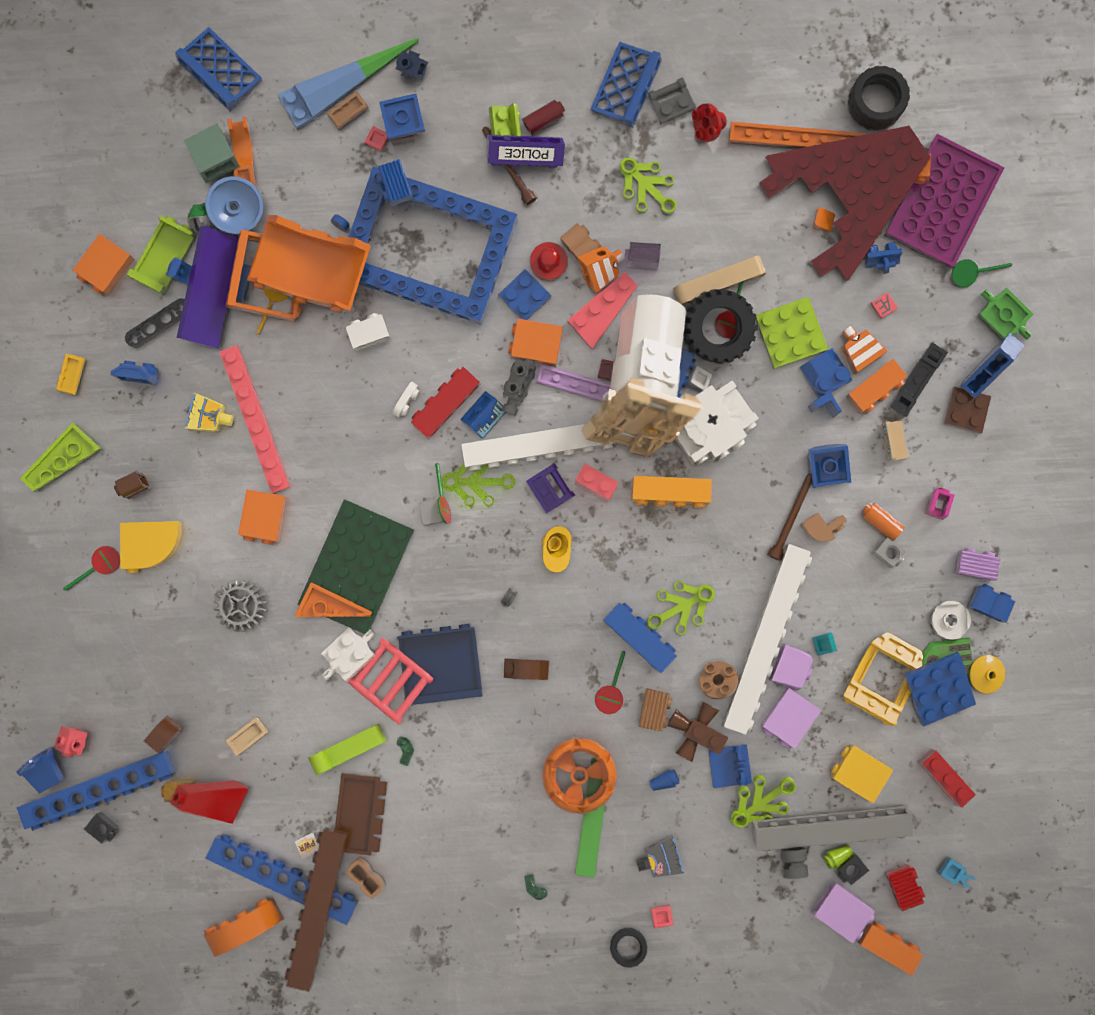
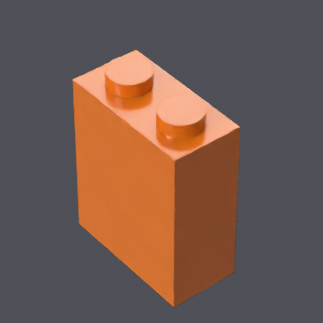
M98 234L73 271L78 274L76 276L78 280L84 284L87 281L93 285L91 289L100 295L102 292L109 295L132 264L134 258L107 238Z
M517 319V324L513 323L511 335H515L514 341L509 343L508 349L511 359L523 361L524 358H527L537 364L556 367L563 326Z
M246 489L238 535L243 536V540L254 542L255 538L262 539V543L273 545V542H279L287 497Z

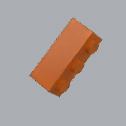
M891 359L850 392L846 398L859 414L864 411L868 413L876 407L874 403L880 399L882 402L891 395L889 391L893 387L896 390L905 383L903 379L907 377V374L894 359Z
M878 922L867 925L863 935L857 942L862 947L912 976L924 956L919 952L920 948L911 942L908 945L902 942L903 937L894 932L892 934L885 931L886 927Z

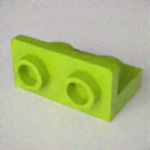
M513 103L510 106L489 107L492 135L522 136V130L519 125L520 112L517 103Z

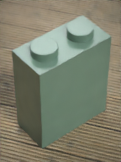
M218 123L184 140L205 183L240 167Z

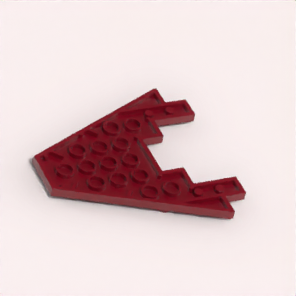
M908 125L767 155L765 158L774 172L760 181L759 184L768 198L771 199L800 178L803 179L811 193L827 182L848 211L846 215L832 223L843 240L811 260L821 277L838 267L848 281L931 157Z

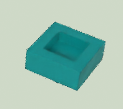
M832 632L812 637L818 656L838 651Z

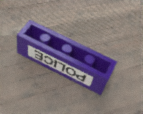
M487 135L486 159L487 163L493 166L509 164L514 167L520 165L539 167V165H547L550 168H557L558 166H563L565 143L563 138Z

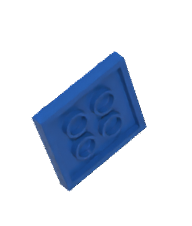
M958 652L904 674L920 724L923 727L976 705L961 656Z

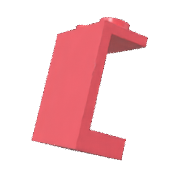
M585 463L575 479V485L607 503L619 483Z

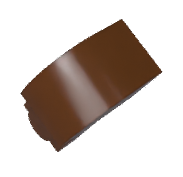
M504 660V678L548 680L549 660Z
M166 716L149 733L144 742L158 754L162 753L172 740L177 739L181 735L182 727L169 716Z

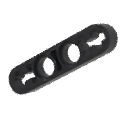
M179 298L128 331L125 335L126 343L132 348L141 347L179 322L182 311L177 310L180 308L179 304L182 303L184 305L185 299ZM172 308L174 311H177V317H175V314L172 311H170ZM165 313L171 315V320L168 323H163L161 320L162 315ZM148 324L155 325V331L151 334H148L145 330ZM140 329L142 333L146 336L145 338L142 335L139 336L141 334L139 332ZM132 335L139 336L137 338V343H134L133 341L130 342L132 340Z

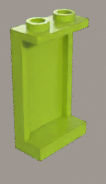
M160 215L158 218L160 222L134 270L130 268L127 276L165 296L173 281L172 278L166 275L170 262L175 257L184 261L197 236L189 226L185 224L180 226L176 224L177 221L172 217L166 215L164 218Z

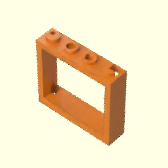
M241 229L225 307L293 322L296 317L299 318L301 306H298L299 303L294 301L295 298L293 297L289 313L236 302L247 240L259 243L262 236L260 233Z

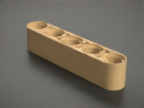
M754 256L679 284L673 290L678 303L684 306L692 303L691 300L700 296L702 292H708L712 289L727 290L738 286L742 281L746 283L762 277L766 274L760 256Z

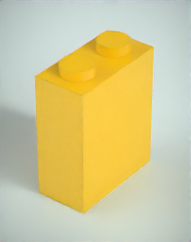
M854 745L845 746L840 754L842 757L840 762L835 763L830 771L832 773L830 777L874 804L893 770Z

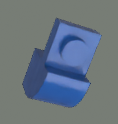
M175 257L170 262L166 275L188 286L192 266Z

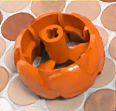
M572 738L559 743L550 751L544 762L542 781L547 796L557 807L566 812L583 814L599 809L610 799L615 789L617 771L613 758L601 744L587 738ZM571 753H588L595 757L597 762L586 769L583 765H575ZM557 767L570 772L571 780L573 781V784L565 794L560 790L556 781ZM575 771H584L582 773L583 778L579 779L578 777V779H576L574 777L576 775ZM588 777L602 779V784L598 791L592 796L583 799L581 784H584Z

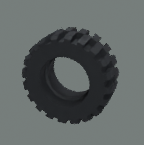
M712 289L708 292L700 293V296L693 298L690 306L687 305L683 338L685 343L688 344L689 349L698 357L709 362L723 364V362L729 363L733 362L735 358H741L744 356L743 353L751 348V342H754L756 339L754 333L758 331V325L755 324L757 316L752 311V305L747 303V299L729 290ZM716 308L729 310L736 320L734 335L723 344L711 343L705 338L702 331L705 316Z

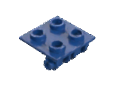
M747 744L723 747L720 755L708 749L714 788L735 785L744 786L752 783Z

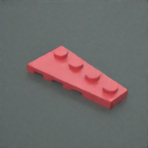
M624 272L569 318L568 323L587 345L593 349L638 285Z

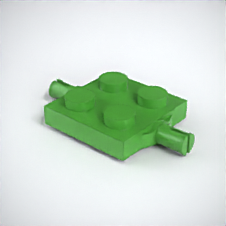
M1005 288L995 297L987 289L980 294L988 303L979 316L1002 339L1009 333L1014 335L1018 332L1026 340L1032 336L1024 326L1034 314L1008 288Z

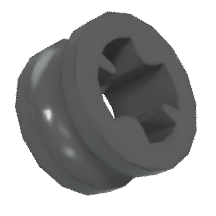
M509 588L501 602L507 603L509 607L518 592H512L511 588Z

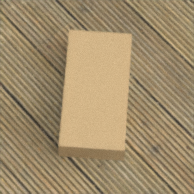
M256 717L229 737L226 743L235 755L238 756L265 736L268 730L259 718Z

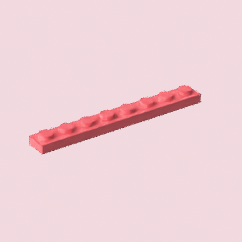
M236 345L220 351L219 353L271 493L274 494L290 488L239 346Z

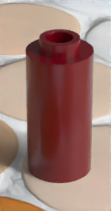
M553 100L522 118V121L529 134L533 135L562 118L565 109L560 101Z

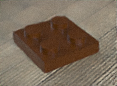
M954 386L944 424L980 434L983 433L991 396L981 393L974 398L965 389Z

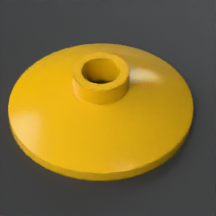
M991 655L978 657L972 663L969 670L970 683L980 693L990 694L996 692L1005 680V668L1002 662Z

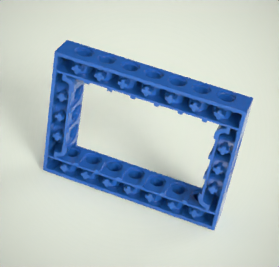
M374 166L348 236L349 238H357L367 244L372 240L371 235L375 223H378L381 206H384L385 203L382 191L386 189L384 183H379L376 174L380 172L379 168ZM406 177L413 199L409 201L413 205L419 204L428 207L431 211L437 210L446 213L450 217L455 216L465 219V222L468 223L471 221L483 225V228L486 229L487 227L492 228L469 297L365 263L359 285L482 325L518 220L517 214Z

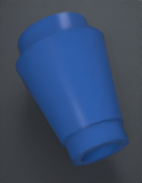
M668 769L652 780H649L653 791L674 788L677 784H680L675 769Z

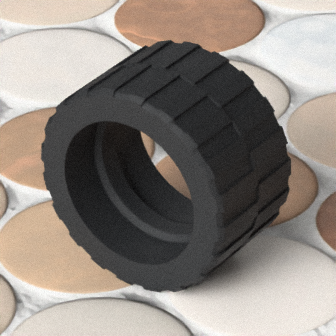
M874 66L873 68L866 69L856 79L848 96L849 112L852 118L860 126L869 130L886 129L895 124L905 111L910 100V88L908 87L907 80L896 69L888 66ZM871 84H880L887 87L895 98L894 108L884 113L875 112L868 108L862 98L864 87Z

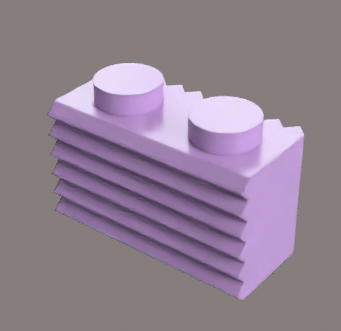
M965 548L964 551L958 552L955 574L996 581L1001 558L995 557L996 553L984 551L983 554H978L976 549Z

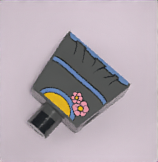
M669 835L644 848L647 857L636 860L639 872L651 869L653 877L685 873L673 835Z

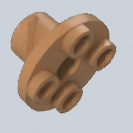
M707 663L700 674L699 685L703 693L709 698L724 699L732 695L736 690L738 676L734 667L728 663Z

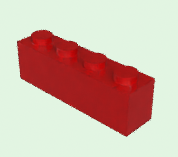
M464 367L461 369L457 368L450 376L452 379L448 383L444 382L438 388L439 393L435 397L431 396L425 402L426 407L422 411H416L411 417L413 419L411 424L428 440L481 385Z

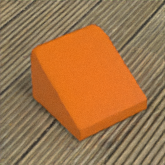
M818 207L813 228L831 232L835 213Z

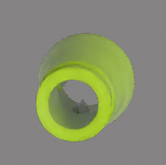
M846 844L826 852L823 860L830 870L837 869L853 855V851Z

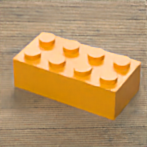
M633 476L631 502H635V506H647L648 503H654L655 507H666L667 504H674L673 507L685 508L687 505H693V508L704 509V507L711 503L712 479Z

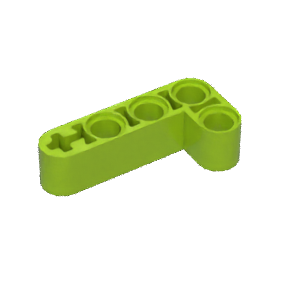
M377 724L308 757V760L315 775H319L387 740L380 725Z

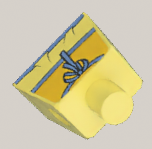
M193 393L185 428L190 431L219 432L221 425L232 426L234 416L224 413V405Z

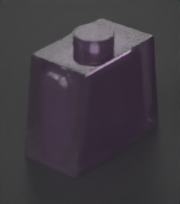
M630 242L629 249H625L624 260L628 261L627 268L657 271L661 244Z

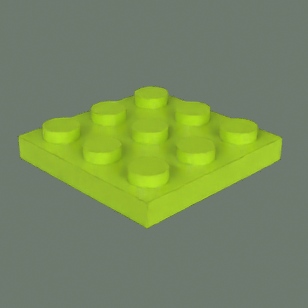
M809 296L756 315V323L773 369L828 350Z

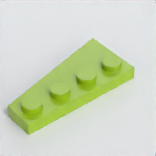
M72 422L19 479L32 491L36 492L101 450V448Z

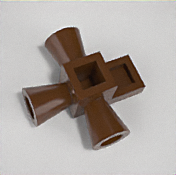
M702 701L697 720L692 718L690 721L676 709L667 726L684 731L683 735L687 739L675 753L693 762L699 743L720 755L729 737L707 726L720 710Z

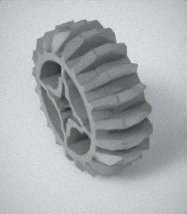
M235 580V586L229 582V589L224 586L221 587L224 594L218 592L216 595L221 599L214 600V603L219 604V607H215L214 611H220L216 618L223 617L220 624L223 625L228 622L226 629H230L233 626L234 632L238 631L239 626L241 632H245L246 626L249 630L253 629L251 623L259 625L256 618L263 619L264 617L259 613L266 612L265 608H261V605H265L266 601H260L265 595H257L260 588L257 587L252 590L254 583H250L247 587L246 580H243L241 585L239 580ZM245 590L249 594L239 599L233 592ZM229 598L232 606L227 614L226 601ZM252 598L255 602L253 614L249 610V603L252 601ZM237 602L244 603L243 610H237ZM241 613L248 619L243 622H236L231 618Z

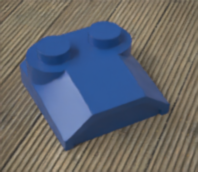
M833 348L800 366L802 373L817 398L828 392L832 393L852 381L849 370L844 367Z
M124 360V363H120L110 373V375L120 381L158 385V369L154 368V364L143 363V366L135 365L136 362Z
M831 444L808 449L813 488L851 483L847 444Z

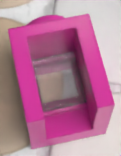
M945 488L935 489L931 494L925 514L944 520L949 516L955 495Z

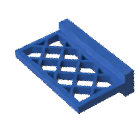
M210 27L204 30L185 48L182 49L180 47L175 52L177 61L229 111L235 107V103L262 81V77ZM210 35L214 39V44H203V39ZM193 48H201L200 56H192L189 51ZM203 48L214 49V57L203 56ZM217 49H225L227 57H216ZM203 61H214V69H205ZM216 61H226L227 69H216ZM230 62L241 64V70H230ZM216 74H227V82H219L216 79ZM230 74H241L240 82H229ZM243 74L252 75L255 79L251 83L243 82ZM229 86L240 87V92L234 97L229 92Z
M619 41L591 106V111L626 123V126L633 128L662 62L661 54L656 51L649 52ZM623 48L629 50L631 56L621 60L619 54ZM641 55L648 57L646 63L638 66L635 58ZM633 59L636 67L626 71L623 64ZM621 65L624 73L614 77L612 73L613 68ZM638 71L640 74L639 80L631 83L628 75ZM626 76L629 84L619 88L616 80ZM614 82L617 89L606 93V85ZM631 88L633 91L632 96L624 100L621 92ZM619 93L622 101L611 105L609 97ZM607 99L609 107L604 109L597 108L600 101ZM624 104L626 109L624 115L615 114L614 109Z

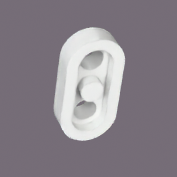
M411 382L407 386L392 411L393 415L398 418L401 415H406L410 408L408 404L411 399L415 400L420 392L417 384Z

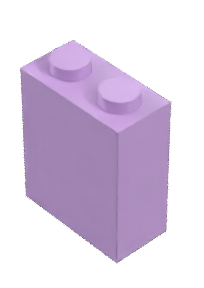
M786 687L761 726L765 728L763 732L771 738L775 735L781 739L779 741L781 745L787 749L790 746L795 749L821 710Z
M835 881L831 883L811 912L815 917L851 943L861 938L863 928L866 924L869 925L875 917L873 915L875 911Z

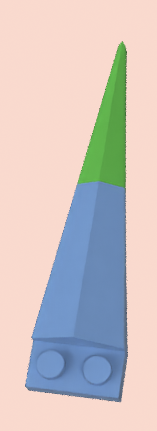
M419 38L295 84L294 87L278 94V98L294 126L298 129L315 120L348 92L399 56L401 51L404 52L416 44Z

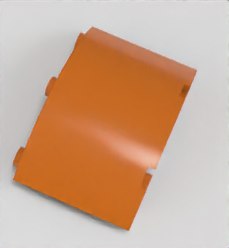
M268 215L247 281L254 283L253 287L273 290L295 298L294 301L301 304L310 302L329 307L332 311L342 313V310L350 311L371 245L357 238L343 236L333 238L328 233L319 230L300 229L301 224L279 215Z

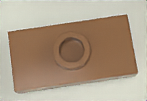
M356 91L330 110L327 115L339 130L369 107Z

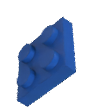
M416 93L379 102L388 140L425 132Z
M526 269L498 294L503 302L523 320H528L552 297Z

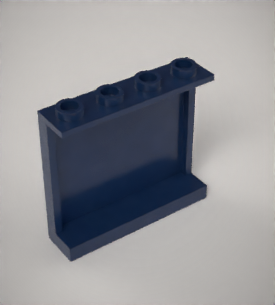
M461 624L459 629L451 630V626L439 627L440 631L432 632V628L421 629L420 634H413V631L401 632V636H397L399 650L434 678L430 684H426L411 705L483 696L475 627H470V624ZM401 662L402 674H403V672L406 670L407 666ZM415 672L412 673L404 684V700L421 679Z

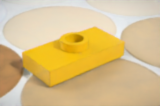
M65 354L56 391L76 396L85 358Z

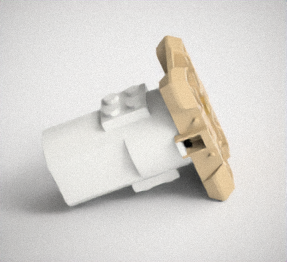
M638 295L622 312L610 389L602 396L601 408L588 420L581 430L587 440L604 445L615 442L628 446L629 452L649 457L665 442L671 443L679 436V431L683 430L684 426L702 409L701 403L695 396L683 394L680 398H677L686 309L677 301L659 295Z

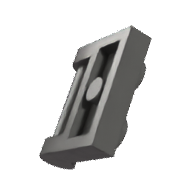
M683 77L677 79V82L657 91L652 90L648 92L649 99L661 124L696 109ZM680 89L681 94L663 102H658L657 98Z

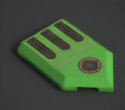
M961 638L930 642L922 653V666L958 652L967 677H969V670L973 663L970 639Z

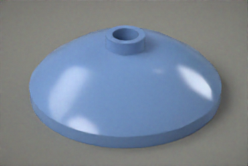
M232 176L222 178L212 185L206 196L205 208L209 220L216 228L228 234H239L241 229L250 231L260 221L263 213V200L259 190L250 181ZM231 204H234L236 206L235 211H232L230 209Z

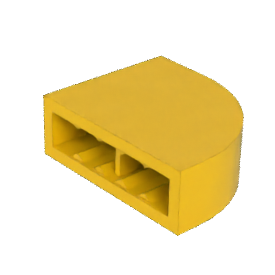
M182 522L120 523V569L127 570V573H138V569L155 568L168 561L180 545Z

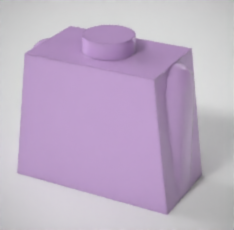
M783 644L769 680L794 690H800L803 688L805 680H809L811 676L812 656L787 644Z

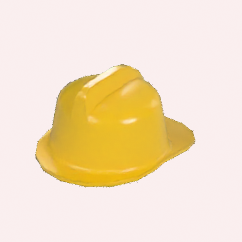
M555 526L542 537L541 547L543 550V562L546 568L556 573L566 569L569 564L571 534L565 527Z

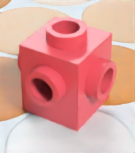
M61 726L59 735L55 740V749L61 751L62 756H81L86 744L87 733L77 728Z

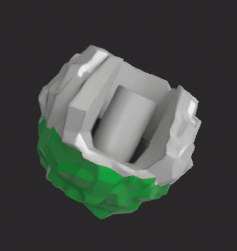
M205 203L194 204L188 213L187 222L190 228L195 233L200 231V226L216 228L207 216Z

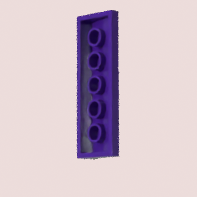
M200 226L176 338L203 347H219L227 310L225 306L238 236L206 226Z

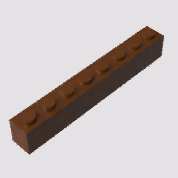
M325 827L323 832L320 831L318 834L317 843H319V849L314 852L312 863H315L313 871L310 870L307 882H310L309 890H305L303 902L306 903L304 910L301 909L298 918L301 924L300 929H296L294 935L296 946L295 949H291L289 960L292 962L291 967L286 969L284 980H287L286 987L307 992L312 988L348 832Z

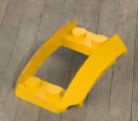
M887 632L871 642L843 698L847 705L849 703L883 721V725L895 726L898 716L910 695L906 679L904 678L892 702L860 684L878 651L910 668L909 671L922 666L923 656L922 651Z

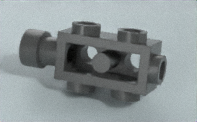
M524 358L523 361L516 359L515 363L511 366L510 377L503 387V395L509 397L507 403L502 408L503 412L513 416L517 415L519 402L523 403L524 398L528 395L531 380L535 377L536 367L534 366V361Z

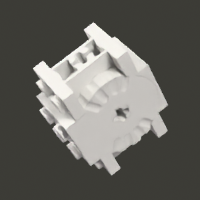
M733 380L717 391L711 385L695 396L701 403L702 409L684 426L683 430L679 431V436L675 439L692 466L695 463L699 466L708 458L711 461L715 459L720 461L729 454V449L732 448L734 451L745 443L744 439L747 437L746 433L757 425L755 422L759 419L755 412L751 411L739 394ZM708 420H709V421L713 420L714 423H710V424H709L707 421H708Z

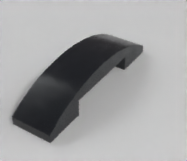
M931 342L902 385L890 408L907 417L917 402L916 400L948 352Z

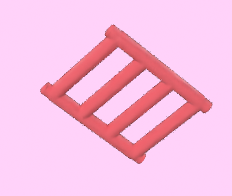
M382 638L379 641L380 646L374 652L376 656L361 669L355 678H351L348 683L390 719L400 724L403 720L401 717L426 684H430L434 678L390 642ZM386 650L389 651L393 658L370 688L366 689L360 683ZM401 661L407 668L381 701L374 694L398 662ZM415 672L421 677L420 681L398 710L394 712L388 705L412 673Z

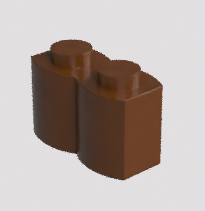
M134 471L116 480V485L114 486L118 496L129 500L151 489L145 475L138 471Z

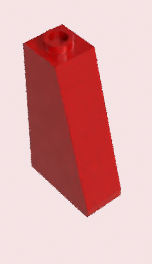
M236 780L178 785L169 804L182 812L233 824L249 788Z

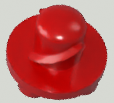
M701 104L692 112L697 140L704 142L715 141L719 137L721 130L727 125L726 115L723 112H719L713 104Z
M541 243L531 253V269L541 279L548 281L557 279L567 268V254L556 243Z

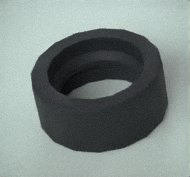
M634 928L619 930L611 939L610 951L612 958L623 967L632 968L638 966L647 955L645 937ZM632 936L638 940L640 952L635 958L625 959L619 955L617 944L623 937Z

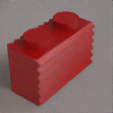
M904 864L885 872L897 905L902 912L924 904L923 898L925 894L922 887L917 885L916 879H918V875L914 867L911 868L908 864Z

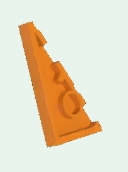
M311 582L295 616L359 617L371 616L372 611Z

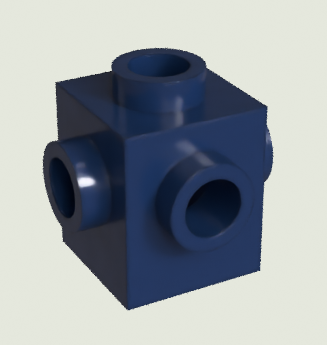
M409 50V53L401 51L400 56L397 58L395 69L401 71V76L412 79L413 76L422 80L428 61L419 58L420 54Z

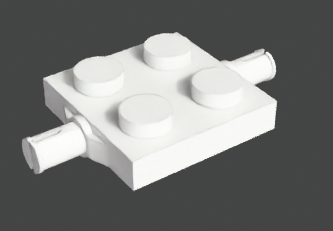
M347 628L321 653L330 666L322 676L328 680L336 672L348 682L376 656L367 644L375 634L369 629L361 637L351 628Z

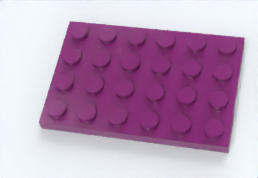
M936 134L927 151L928 154H931L930 180L924 184L914 183L898 207L885 235L953 269L1005 167Z

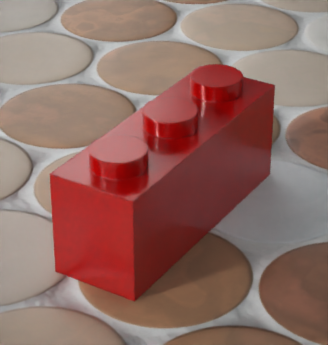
M931 749L918 761L919 765L956 806L963 808L976 796L936 750Z

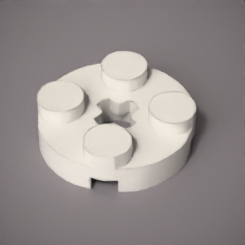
M956 601L940 603L934 607L931 614L933 630L936 635L944 639H958L962 637L971 625L969 611ZM948 615L956 619L955 622H952V626L946 622V618L949 617Z

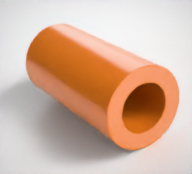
M875 502L872 505L868 503L862 510V513H864L862 517L892 541L905 528Z

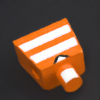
M602 246L577 257L586 284L597 293L619 275L617 263L624 260L621 250L618 249L612 253L605 246Z
M850 326L842 332L848 342L841 348L854 375L888 352L867 330L857 334L853 327Z

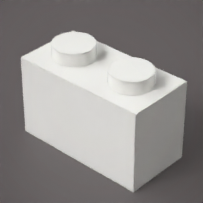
M375 313L369 315L366 320L361 322L360 320L352 321L349 323L350 326L346 327L355 351L391 339L382 314L378 315Z

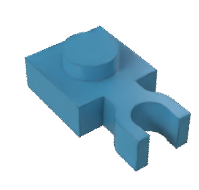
M950 857L946 859L938 874L955 885L960 881L967 889L970 886L965 883L966 879L971 878L973 881L975 880L970 874L964 873L966 870L964 866Z

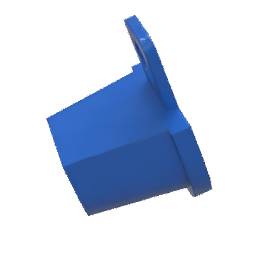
M52 747L38 753L16 771L39 794L59 783L64 777L53 756L55 751Z

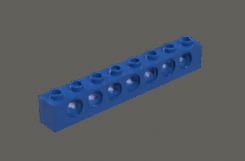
M167 750L19 806L17 811L24 830L31 827L33 831L43 827V822L49 821L52 824L62 820L61 816L64 814H68V817L80 813L79 809L85 806L88 810L98 806L97 802L104 800L105 803L115 800V795L119 793L125 796L135 792V787L141 786V789L153 785L152 781L159 779L160 782L170 779V774L174 773L175 769ZM150 765L156 769L154 776L148 773ZM132 772L137 775L138 779L136 783H133L130 780V774ZM114 779L119 782V788L117 790H115L112 787V781ZM95 786L101 790L99 797L93 792ZM77 793L82 796L81 804L75 800ZM59 800L64 803L63 810H59L57 807ZM40 808L45 809V817L39 815Z
M222 834V836L218 835L215 837L205 859L305 906L306 902H303L305 890H309L310 882H307L308 877L302 874V870L295 867L290 869L285 866V862L279 859L271 860L262 851L254 852L245 843L240 842L237 844L228 835ZM227 848H231L234 850V858H229L227 856ZM244 857L252 859V866L244 864ZM262 865H267L270 868L268 875L262 873ZM280 873L287 875L288 881L286 883H282L279 880ZM297 882H303L305 884L304 891H299L297 889ZM336 887L333 898L339 899L341 906L336 908L331 905L329 917L347 925L359 901L355 899V895L349 892L341 893L337 891L338 888Z

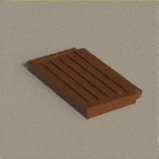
M341 773L335 830L348 832L344 853L371 856L372 852H379L381 838L374 837V834L381 835L383 819L376 818V815H384L385 799H379L378 795L386 796L387 782L380 781L381 777Z

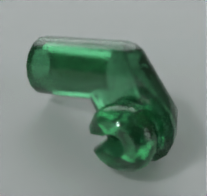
M401 736L397 739V746H400L403 752L399 763L408 766L414 748L407 737Z
M534 874L525 875L527 893L536 900L546 898L547 890L535 885Z

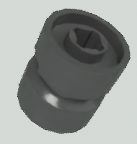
M806 848L781 849V858L785 862V865L782 866L783 878L799 879L808 877V865L804 863L807 860Z

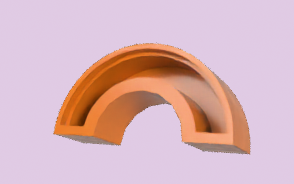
M264 898L257 902V907L251 911L246 912L244 910L235 915V920L229 922L227 919L218 924L217 928L213 925L204 930L205 934L203 936L213 956L216 957L226 953L281 922L284 918L274 898L270 900Z

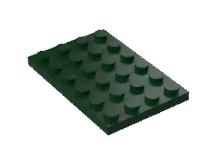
M344 499L297 605H300L312 582L372 611L371 616L327 617L363 634L367 633L373 626L414 533V529Z

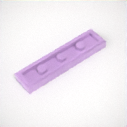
M541 364L536 379L538 384L602 402V396L610 389L611 385Z

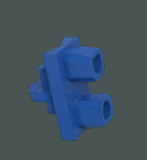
M895 242L885 244L884 251H879L878 245H872L867 253L866 268L876 267V269H882L884 274L889 273L890 267H895L896 264L900 263V258L903 254L902 248L898 249Z

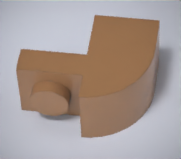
M816 513L801 523L800 526L810 539L816 542H828L835 539L832 531L837 533L845 527L843 524L847 520L844 515H841L829 524H826L820 514Z

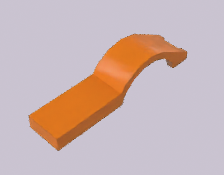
M242 117L243 121L232 122V119H227L233 153L240 166L234 169V177L244 178L256 187L253 149L247 117Z

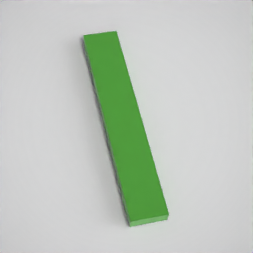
M591 758L590 766L597 762L595 758ZM588 778L587 798L598 791L602 784V779ZM605 804L593 812L583 814L575 875L595 878Z

